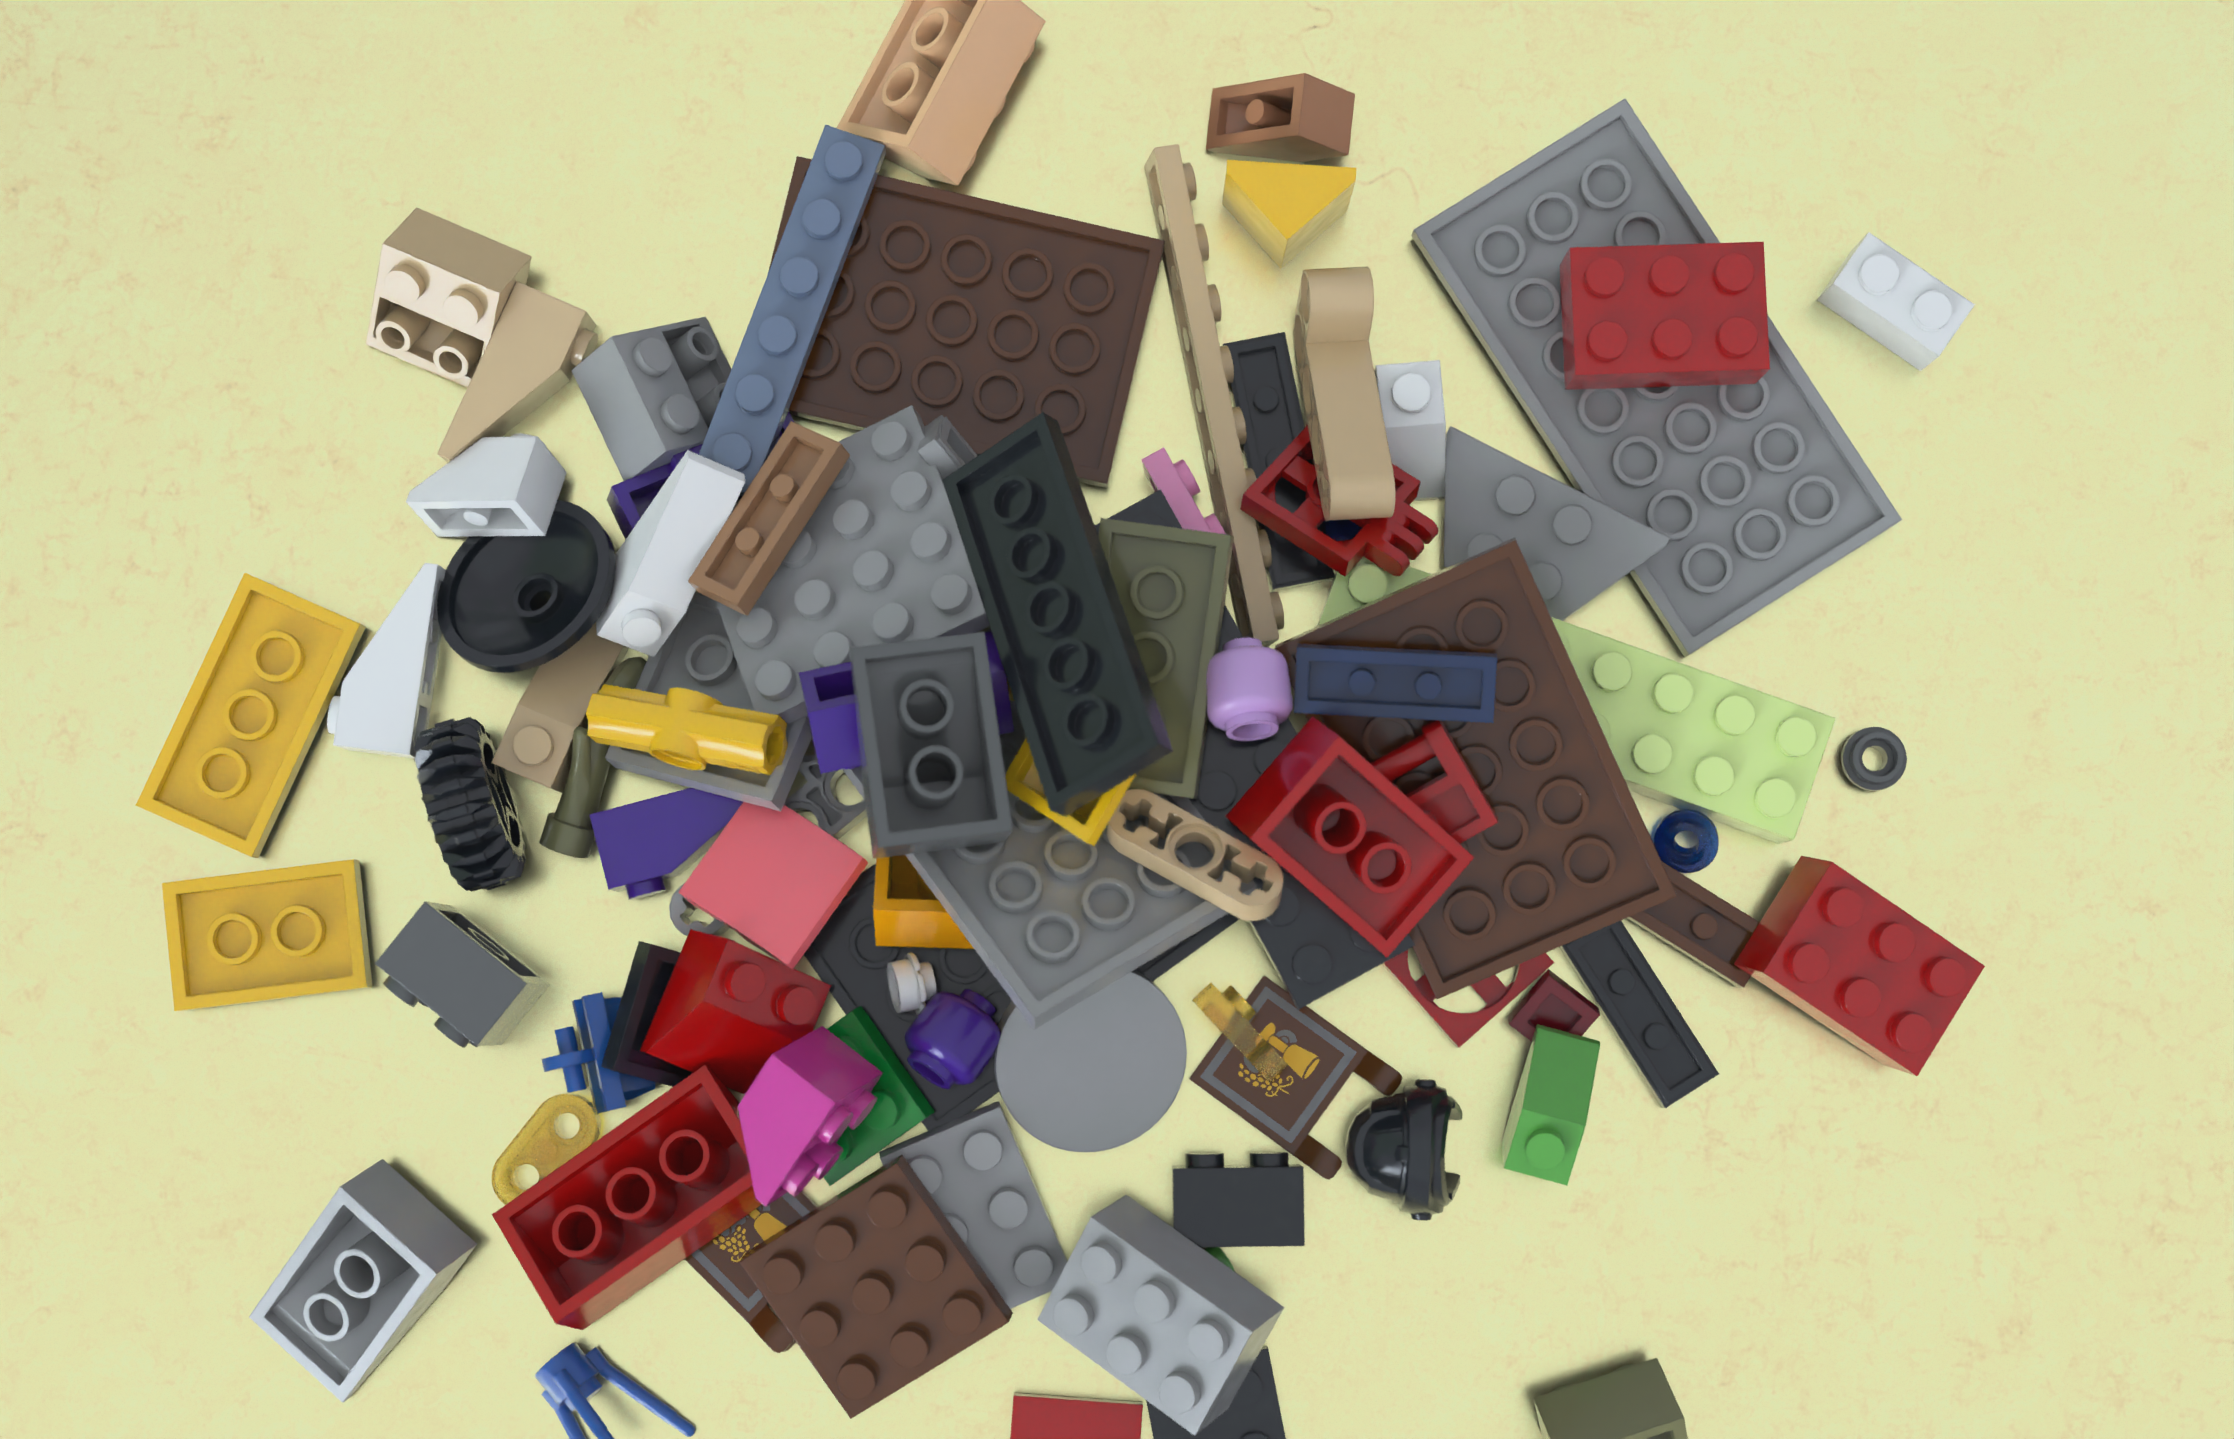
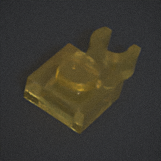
M1210 982L1192 999L1269 1083L1288 1066L1285 1060L1248 1022L1257 1012L1231 985L1221 993Z

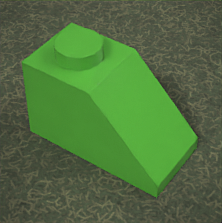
M1537 1024L1502 1138L1504 1169L1568 1185L1586 1127L1600 1041Z

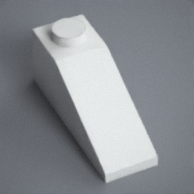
M687 450L615 554L614 582L608 601L596 620L597 636L652 657L657 654L687 611L696 591L688 580L731 515L745 484V475Z
M425 563L343 680L341 695L333 696L328 710L327 728L329 733L335 734L334 746L351 751L415 758L416 752L414 747L417 737H419L421 731L428 730L442 636L437 615V599L446 569L438 564Z

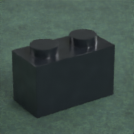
M1288 1152L1250 1153V1165H1224V1153H1186L1185 1165L1172 1166L1173 1228L1199 1247L1305 1246L1303 1166L1300 1164H1289Z

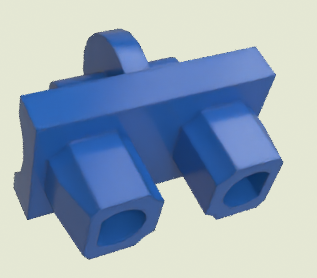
M602 992L582 996L581 999L572 1001L582 1050H578L574 1026L555 1030L560 1055L542 1059L544 1072L563 1069L567 1093L586 1089L581 1065L585 1064L595 1114L626 1107V1100L634 1099L655 1089V1082L601 1067L621 1002V998L604 999Z

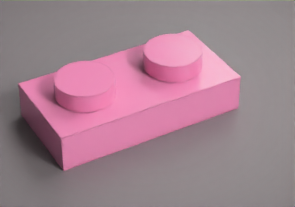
M1164 447L1141 459L1144 474L1154 492L1161 489L1183 529L1226 534L1214 513L1203 518L1192 498L1201 492L1183 459L1173 464Z

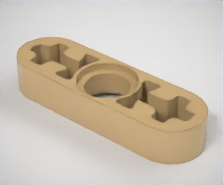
M1132 789L1125 792L1107 824V837L1115 850L1239 919L1257 921L1267 918L1275 912L1281 900L1284 879L1282 870L1274 859L1150 791ZM1140 814L1149 818L1148 828L1139 826L1134 832L1126 830V819L1135 821ZM1171 828L1172 830L1166 838L1164 849H1158L1159 837L1165 839L1167 829ZM1199 842L1211 850L1213 859L1203 867L1192 868L1182 864L1177 859L1175 852L1185 843ZM1224 860H1230V872L1225 870L1222 881H1217L1223 870ZM1254 877L1264 881L1263 891L1255 889L1250 896L1240 892L1241 882L1248 884Z

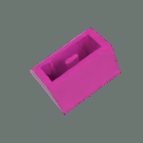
M823 1026L772 1053L738 1105L755 1198L764 1206H768L787 1192L794 1197L797 1196L813 1176L818 1180L822 1179L835 1165L843 1152V1148L837 1144V1141L847 1126L851 1129L858 1127L877 1101V1097L870 1092L883 1072Z

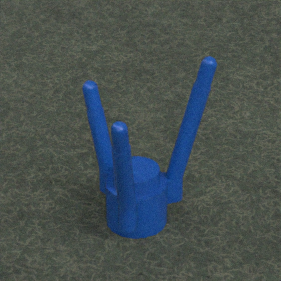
M574 1342L550 1359L534 1376L545 1389L541 1395L556 1412L569 1439H586L572 1413L574 1411L579 1413L595 1437L598 1439H614L607 1426L588 1402L603 1387L596 1379L599 1374L683 1435L691 1437L695 1434V1427L611 1365L597 1347L585 1355L576 1342Z

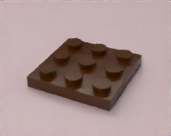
M903 1155L898 1156L747 1251L740 1260V1264L850 1419L1006 1325L1013 1314Z

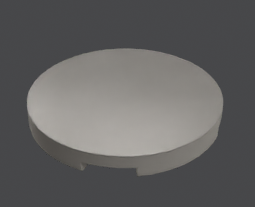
M1137 970L1131 971L1035 1030L1013 1001L1010 1002L998 1024L1001 1036L994 1053V1073L999 1094L1011 1115L1024 1130L1036 1139L1055 1148L1073 1152H1098L1131 1142L1147 1132L1163 1117L1175 1100L1184 1078L1187 1048L1181 1020L1175 1008L1160 988Z

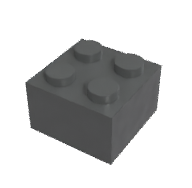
M427 901L422 904L375 962L379 968L389 975L383 982L387 989L412 1007H415L419 1002L433 1010L440 1016L434 1023L435 1027L463 1048L469 1043L475 1047L502 1045L550 985L453 906Z

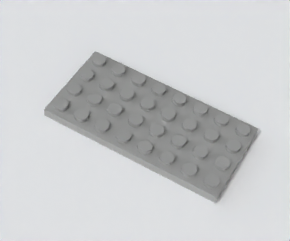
M1626 98L1413 230L1411 236L1574 488L1671 538L1667 547L1639 565L1630 574L1684 657L1902 520L1768 314L1770 370L1756 384L1565 390L1560 263L1570 247L1720 243Z

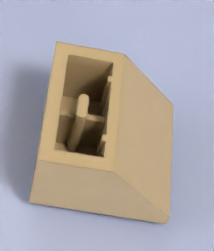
M416 207L382 243L366 345L468 388L516 281L525 285L527 283L532 256Z

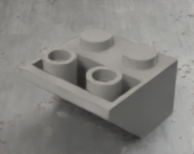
M705 316L611 336L571 371L623 481H626L670 463L673 455L703 444L731 368Z

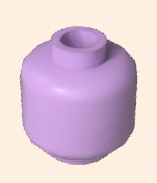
M1237 638L1226 642L1223 645V651L1215 654L1209 661L1206 684L1207 716L1210 722L1216 728L1226 731L1228 738L1233 740L1254 741L1275 734L1279 729V724L1289 717L1293 707L1289 669L1283 654L1272 648L1263 647L1259 639Z

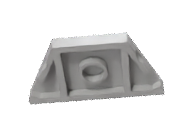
M1450 426L1446 433L1444 566L1448 568L1515 537L1550 616L1564 621L1596 596L1606 591L1639 565L1667 547L1671 539L1653 528Z

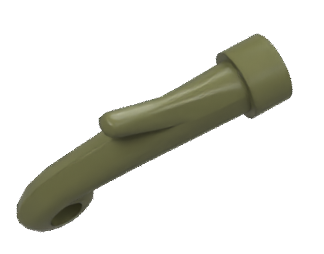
M642 657L626 659L612 672L605 684L635 689L647 661ZM588 724L586 728L576 727L573 732L572 759L569 775L555 813H548L539 841L542 846L552 851L577 858L589 857L595 839L590 814L597 813L610 763L605 759L610 745L596 743L587 735Z

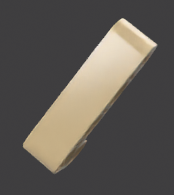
M1368 266L1304 269L1300 281L1294 320V347L1321 505L1326 521L1392 517L1395 508L1394 472L1369 345L1374 312V287L1372 274Z

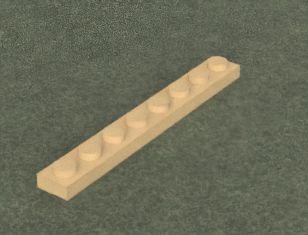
M1179 144L1155 147L1144 167L1158 236L1160 240L1165 241L1163 261L1214 513L1225 533L1234 537L1228 582L1237 626L1243 638L1259 639L1263 647H1269L1279 639L1278 630L1284 628V611L1278 592H1270L1265 571V568L1270 567L1272 563L1268 535L1264 529L1257 530L1255 519L1240 510L1243 493L1257 479L1252 468L1245 469L1240 445L1246 443L1247 433L1243 412L1239 406L1232 407L1227 384L1232 383L1234 380L1231 352L1227 345H1219L1215 322L1221 321L1220 297L1215 284L1207 285L1203 261H1208L1209 259L1207 233L1202 223L1195 224L1190 202L1195 200L1197 195L1195 174L1190 162L1182 163Z

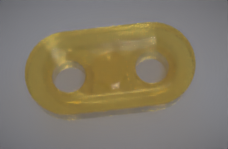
M565 1093L548 1098L538 1107L494 1164L491 1176L492 1187L502 1203L506 1205L528 1189L523 1187L518 1180V1172L523 1165L530 1164L537 1169L539 1182L598 1140L601 1120L593 1103L581 1095ZM566 1113L576 1116L580 1124L578 1133L572 1138L563 1136L558 1128L560 1118Z

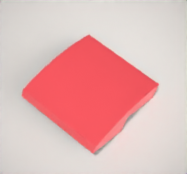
M743 802L678 893L694 906L735 930L747 942L793 970L868 862L848 846L785 805L781 811Z

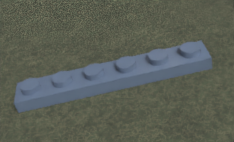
M826 124L699 452L700 456L745 475V484L739 496L744 495L776 445L886 155L884 144Z

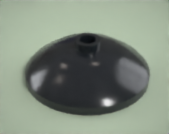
M557 500L546 536L468 537L451 559L446 568L443 582L441 581L439 588L437 615L445 640L463 660L479 669L490 672H519L535 668L555 659L575 645L588 632L608 601L615 577V553L610 537L602 525L587 510L562 500Z

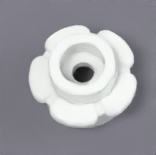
M912 952L907 953L903 960L888 962V987L896 1012L903 1013L915 1010L918 1016L926 1006L925 1001H928L930 997L937 993L931 964L928 961L919 963L917 956Z

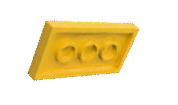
M244 573L136 806L250 857L259 858L366 627Z

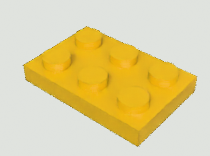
M351 859L162 883L174 1011L373 987L359 860Z

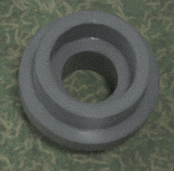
M1867 727L1855 732L1847 739L1841 753V764L1847 778L1857 787L1869 791L1883 790L1894 785L1903 775L1907 763L1906 750L1901 740L1893 732L1881 727ZM1867 748H1875L1882 755V765L1877 771H1871L1863 764L1862 756Z

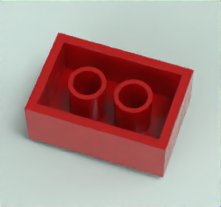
M1764 242L1570 247L1560 263L1565 390L1756 384L1770 370Z
M1806 856L1799 858L1734 963L1735 966L1884 1066L1915 1076L1919 1075L1985 967L1982 963L1834 862Z

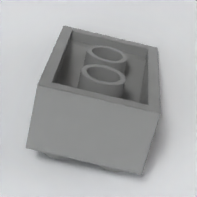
M381 1159L339 1187L249 1318L343 1403L353 1395L445 1289L477 1243L386 1161Z

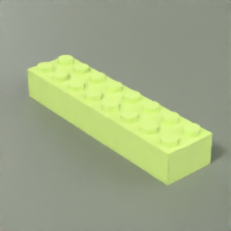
M1363 557L1346 577L1336 571L1317 626L1432 574L1409 566L1401 576H1394ZM1551 617L1630 791L1778 844L1795 839L1836 718Z

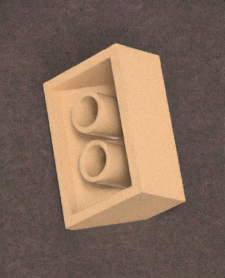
M905 0L840 120L837 129L884 144L886 149L885 159L921 177L958 186L964 174L973 165L977 150L991 123L1003 109L1006 95L1022 65L1031 56L1035 41L1046 21L1021 0Z

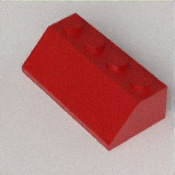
M704 1065L492 1214L555 1324L580 1330L586 1329L762 1205L755 1198L738 1111L739 1101L709 1066Z

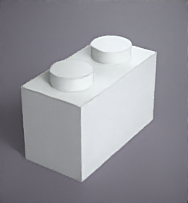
M1870 232L1851 250L1817 299L1920 371L1940 356L1975 305Z

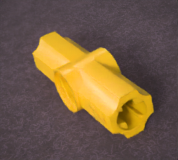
M604 684L600 691L592 693L586 711L588 719L587 735L596 743L649 752L652 756L665 763L689 770H704L708 763L771 775L777 766L782 765L788 746L786 739L787 723L779 715L725 706L709 695L686 688H670L667 695Z

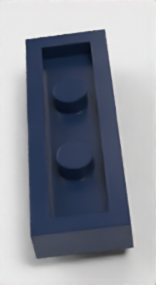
M1298 644L1294 713L1493 723L1497 654Z

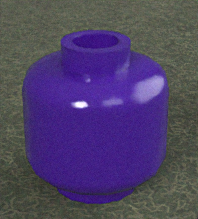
M964 989L960 995L946 991L934 994L906 1031L905 1043L911 1053L907 1058V1062L925 1079L944 1089H950L953 1083L958 1085L973 1083L994 1055L1000 1040L1001 1031L992 1019L996 1009L984 997L969 989Z

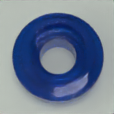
M1683 809L1674 811L1661 820L1655 832L1654 845L1662 862L1678 872L1693 873L1706 868L1714 860L1719 847V835L1716 826L1706 815L1695 810ZM1681 831H1691L1696 834L1699 842L1694 847L1684 848L1676 842L1675 836Z

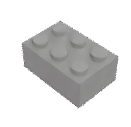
M1125 1195L1091 1216L1037 1320L1195 1436L1229 1408L1285 1307L1135 1200Z

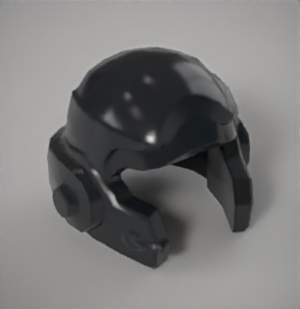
M1417 1079L1414 1085L1405 1086L1403 1093L1372 1100L1370 1104L1356 1113L1347 1132L1345 1144L1346 1159L1354 1179L1367 1189L1369 1194L1398 1203L1400 1211L1410 1213L1413 1220L1428 1221L1431 1220L1433 1214L1442 1213L1443 1207L1447 1206L1454 1199L1460 1184L1459 1174L1445 1172V1145L1449 1120H1461L1463 1115L1457 1101L1452 1096L1447 1095L1445 1088L1437 1086L1436 1081L1433 1079Z

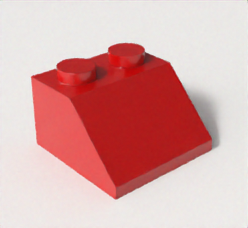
M690 929L640 1051L692 1073L707 1065L727 1088L745 1095L772 1053L814 1030L831 985L799 970H792L783 963L731 939Z

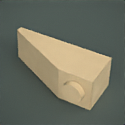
M516 281L437 455L449 463L482 437H502L570 382L573 376L571 370L595 351L598 341V334L593 332L596 323L587 311Z
M595 622L588 632L570 649L555 659L540 665L517 704L491 763L562 793L571 768L573 732L579 726L586 728L588 724L586 711L592 693H597L601 690L612 672L622 663L629 647L597 636Z

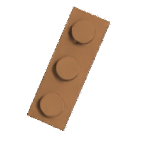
M791 421L689 578L688 582L698 593L748 616L850 457V454L843 445Z

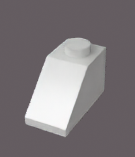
M1440 360L1376 365L1374 372L1392 464L1421 481L1418 495L1414 501L1444 499L1446 421Z
M518 433L511 437H482L409 492L406 503L437 537L546 536L567 472L538 436Z

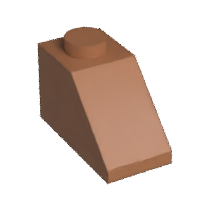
M1306 73L1212 88L1206 150L1215 153L1297 162L1349 155L1355 94Z

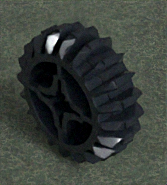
M467 717L455 721L453 718L436 723L434 728L421 731L419 737H417L414 747L416 752L414 761L418 769L417 779L422 791L421 799L425 804L428 822L431 824L435 835V843H438L442 852L443 862L448 864L451 876L466 891L491 890L507 885V881L521 877L526 863L524 854L526 847L522 838L523 829L519 822L518 811L505 769L491 763L497 749L492 744L490 734L485 731L484 726L476 719Z

